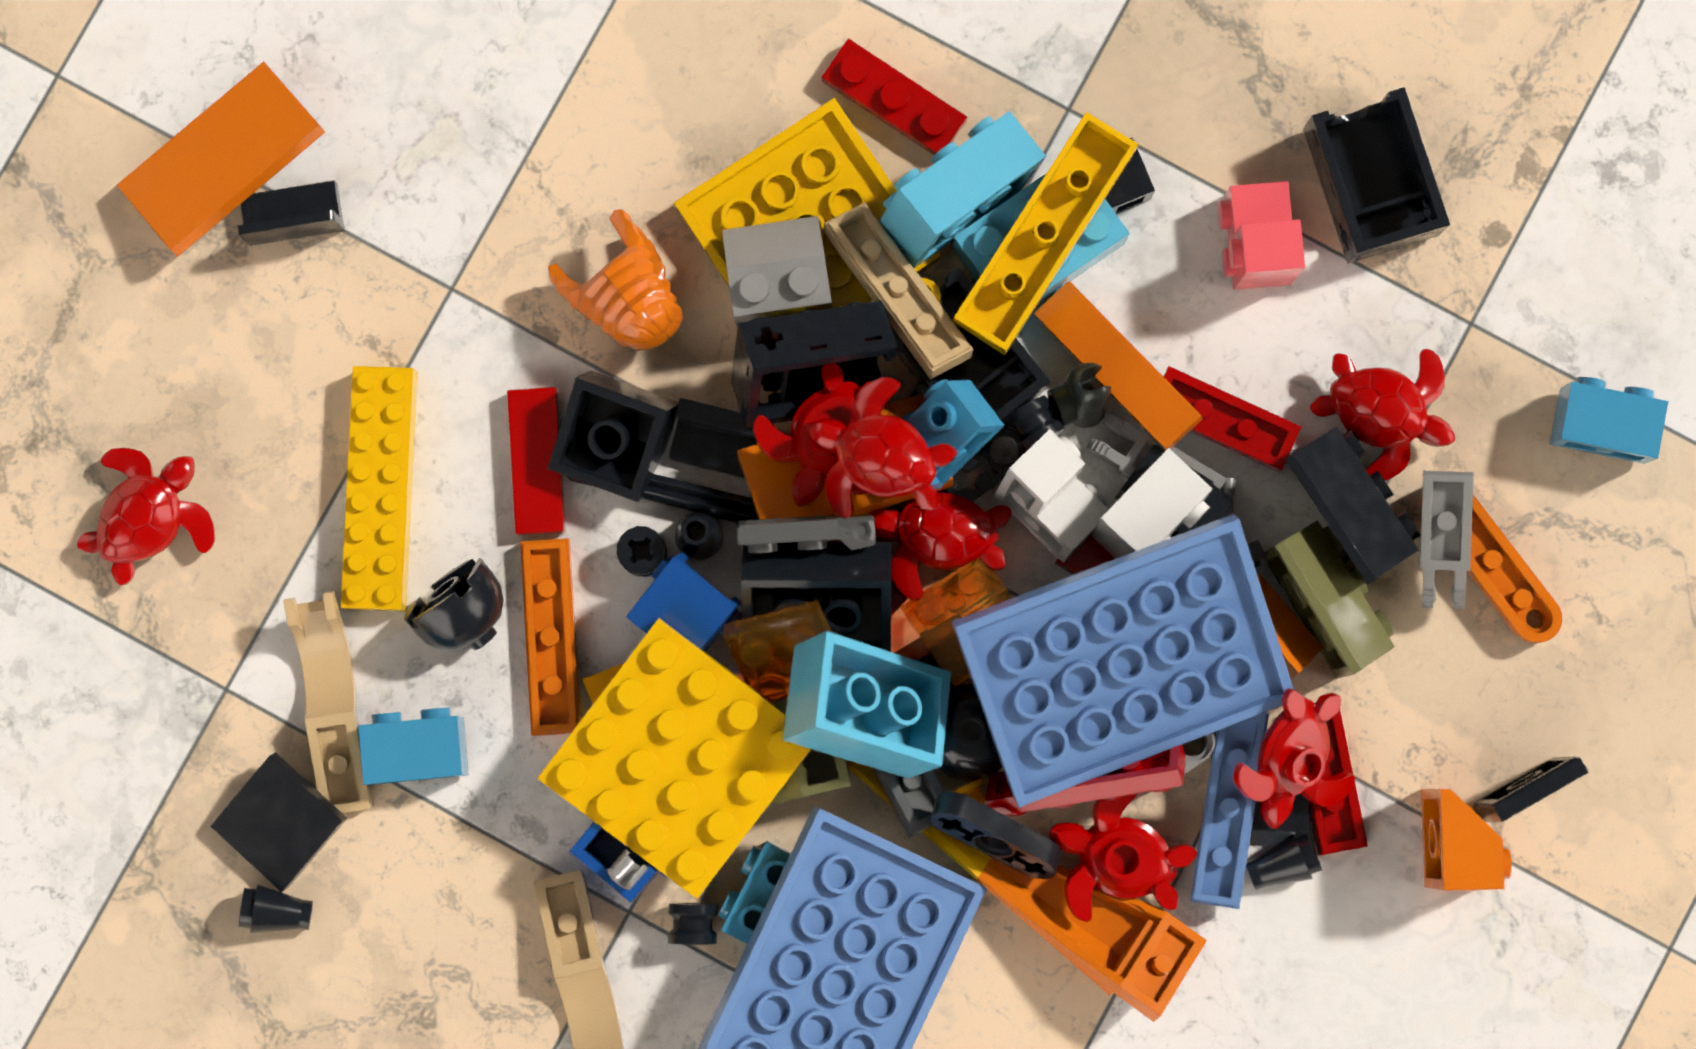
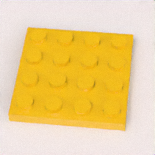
M833 98L673 203L728 287L729 281L722 230L818 216L832 308L854 302L868 303L874 301L823 233L824 223L863 203L867 204L879 221L886 210L883 203L897 190L836 99ZM935 253L914 268L915 271L919 274L941 259L940 253Z
M658 618L537 779L694 898L698 899L811 749L784 741L785 712L661 618Z

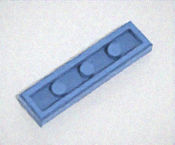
M1269 713L1256 715L1216 731L1190 898L1192 902L1240 909L1256 801L1248 799L1238 790L1234 782V769L1237 763L1242 762L1252 770L1257 771L1259 749L1267 731Z

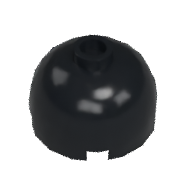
M478 558L477 562L470 559L455 567L431 585L434 592L429 596L426 604L419 597L405 613V622L426 644L442 651H459L469 645L473 650H478L490 642L497 634L493 626L502 613L504 602L502 588L494 573L481 558Z
M972 683L952 686L949 690L942 767L937 768L949 777L964 781H973L980 778L986 779L1003 769L974 684Z

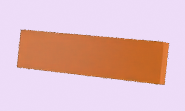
M1070 281L1064 284L1034 312L1035 317L1081 365L1089 362L1096 363L1102 367L1094 378L1103 387L1111 386V396L1165 451L1176 445L1202 420V415Z
M570 539L520 541L531 736L571 734L581 721Z

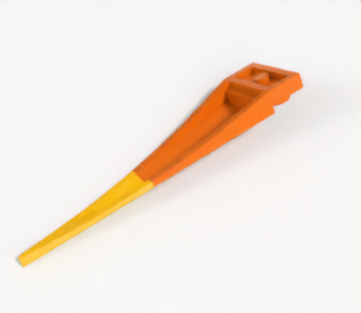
M849 761L847 763L849 770L891 805L873 769L869 766ZM934 826L922 832L1109 996L1114 993L1153 1022L1162 1015L1207 941L1167 911L1136 898L1110 896L1101 891L1097 886H1094L1092 892L1091 921H1081L1072 915L1065 898L1064 884L1071 871L1070 869L1058 864L1054 877L1037 879L1020 873L938 830Z

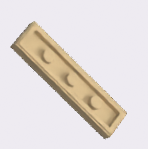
M866 203L824 223L823 233L871 299L873 301L882 300L890 325L930 380L971 358L973 353L971 345Z

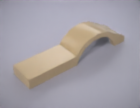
M334 591L325 592L322 594L323 600L300 604L296 603L295 597L284 599L287 625L296 641L304 676L306 695L304 720L317 790L342 813L371 809L373 802L370 785H363L352 658Z
M576 870L534 881L553 975L563 1001L573 1049H624L618 1014L604 967L583 870Z

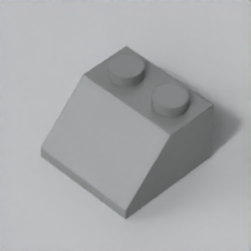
M818 216L722 230L736 326H738L739 322L750 321L757 317L771 318L797 314L809 309L823 310L832 308Z

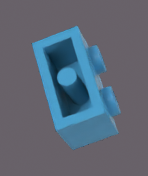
M1577 377L1576 382H1570L1560 388L1549 445L1642 464L1649 463L1658 459L1669 401L1654 398V391L1646 388L1625 387L1624 392L1607 389L1606 382L1591 377Z
M945 379L939 381L925 393L924 399L926 401L915 412L908 413L901 418L909 422L920 433L928 447L938 444H950L957 450V455L947 466L936 467V477L930 483L935 489H940L1004 426L1003 422L971 380L948 381Z
M450 707L420 710L421 719L402 721L401 712L371 715L372 724L358 725L363 785L469 775L464 717L451 716Z
M766 841L763 849L756 846L752 847L740 871L748 875L740 894L731 890L718 914L719 917L726 920L721 931L748 944L791 852L770 841Z

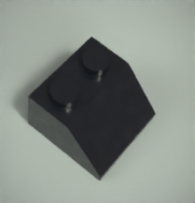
M592 370L576 377L547 469L639 502L666 450L675 423L679 402Z

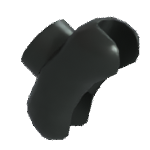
M1089 362L1079 365L1070 372L1063 385L1047 391L1052 412L1056 420H1060L1063 426L1074 423L1075 426L1080 428L1093 427L1098 425L1105 417L1106 409L1103 408V405L1110 396L1111 386L1097 389L1092 387L1094 376L1102 369L1100 365Z

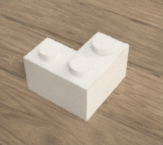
M1049 429L1008 469L994 497L1002 505L1008 506L1012 514L1057 559L1059 558L1064 563L1093 534L1100 518L1109 509L1106 507L1107 502L1104 496L1095 487L1089 484L1084 485L1077 479L1078 474L1085 465L1080 459L1081 454L1078 448L1068 438L1064 436L1058 437Z
M1168 448L1100 518L1092 537L1115 559L1171 538L1172 533L1182 523L1190 529L1207 512L1210 507L1204 500L1212 491V488Z

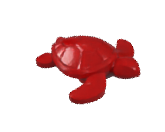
M1421 349L1419 353V371L1415 383L1401 372L1390 368L1373 367L1356 370L1352 360L1347 355L1336 353L1332 358V371L1338 379L1331 384L1330 395H1320L1309 407L1312 413L1320 417L1337 414L1346 430L1349 431L1351 429L1359 441L1373 447L1384 448L1381 455L1366 470L1369 475L1378 470L1385 481L1400 474L1407 467L1411 456L1410 441L1418 438L1422 443L1434 447H1444L1455 442V434L1449 423L1436 415L1427 414L1426 406L1441 395L1445 386V374L1440 357L1429 349Z
M835 363L825 364L822 367L821 377L825 388L813 394L798 408L792 420L790 436L781 433L763 415H759L754 422L753 433L756 442L769 459L781 463L798 461L801 469L795 474L792 483V496L798 507L807 506L816 500L823 489L824 480L829 470L838 462L837 452H831L822 448L810 437V424L821 419L837 420L846 427L854 423L853 404L855 398L865 386L871 383L867 382L860 388L854 382H844V373ZM854 485V495L867 493Z
M882 377L872 381L857 394L853 404L854 423L848 427L843 425L842 422L833 419H821L809 426V435L816 444L831 452H837L838 462L829 470L825 485L831 508L840 517L848 518L853 515L854 485L878 497L892 498L912 494L917 505L922 509L934 510L937 508V490L930 483L936 477V467L947 466L957 455V450L950 444H938L928 447L924 438L909 422L896 416L880 415L885 404L900 388L901 384L893 378Z
M115 448L102 456L101 463L103 466L124 473L128 479L117 485L110 492L101 508L97 531L86 532L81 535L77 541V547L91 554L99 552L102 559L113 562L111 573L117 584L123 586L130 583L135 575L134 562L145 560L164 551L175 539L179 526L184 527L189 532L199 552L204 554L213 548L215 543V527L209 512L197 503L180 501L177 495L189 486L194 477L195 462L193 457L181 456L172 459L163 467L160 475L157 477L154 476L150 459L141 451L130 448Z
M938 492V505L934 510H924L917 505L915 499L904 501L906 507L902 512L894 509H878L869 514L874 516L876 536L884 539H901L902 545L892 558V579L906 598L912 601H920L923 599L924 594L918 575L920 563L934 569L950 570L962 567L980 558L988 569L993 571L1005 569L1006 564L1003 551L995 546V543L999 538L998 529L1004 528L1012 515L1011 509L1008 506L999 505L985 512L967 498L952 493Z
M1290 688L1286 689L1282 696V707L1284 710L1269 727L1261 742L1257 760V771L1252 770L1242 762L1237 763L1235 766L1234 782L1238 790L1248 799L1262 801L1260 806L1262 820L1272 829H1277L1288 819L1293 810L1295 795L1300 793L1313 804L1329 807L1344 799L1354 787L1355 776L1346 771L1333 776L1322 777L1330 750V736L1326 721L1330 720L1341 707V697L1335 693L1321 695L1314 703L1304 698L1300 693Z
M1138 793L1125 795L1112 801L1096 800L1092 812L1094 825L1089 829H1085L1084 826L1072 822L1056 823L1049 829L1052 841L1057 843L1061 850L1069 854H1079L1080 863L1068 874L1064 884V893L1072 915L1081 921H1091V901L1094 886H1097L1104 893L1118 898H1137L1153 894L1157 903L1164 909L1175 910L1178 907V894L1170 883L1176 877V867H1187L1197 856V851L1188 844H1179L1169 848L1165 840L1150 825L1137 819L1121 817L1124 809Z

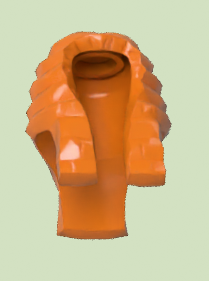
M623 209L614 210L609 219L625 244L626 250L582 285L572 280L557 263L548 266L549 278L556 286L559 294L570 303L571 307L580 312L586 319L591 320L594 325L601 327L605 334L617 341L622 347L634 350L654 349L666 343L677 332L683 320L682 309L676 303L677 297L670 292V282L665 278V266L661 263V257L656 252L653 243L633 223L627 212Z

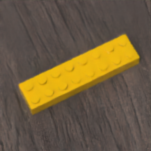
M1086 112L954 316V324L1005 355L1134 155L1139 144Z
M352 367L340 607L345 610L406 612L418 372L414 368Z

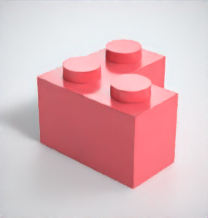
M1289 181L1230 186L1224 195L1225 200L1218 201L1219 227L1221 230H1228L1229 240L1228 248H1223L1222 251L1224 276L1232 277L1233 290L1291 285L1305 269L1301 219L1292 220Z

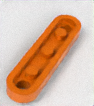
M1421 494V498H1420L1421 511H1422V494ZM1473 494L1470 571L1466 572L1520 640L1531 644L1551 640L1558 634L1562 626L1563 618L1559 605ZM1531 610L1536 611L1541 617V623L1536 629L1531 628L1526 622L1527 613Z

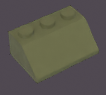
M1317 520L1266 550L1265 554L1267 557L1264 560L1302 623L1324 647L1320 653L1335 678L1338 679L1354 675L1393 649L1395 646L1389 637L1394 635V631L1382 611L1377 610L1374 612L1364 597L1369 592L1367 585L1355 568L1347 569L1338 554L1343 551V547L1329 526L1322 528Z

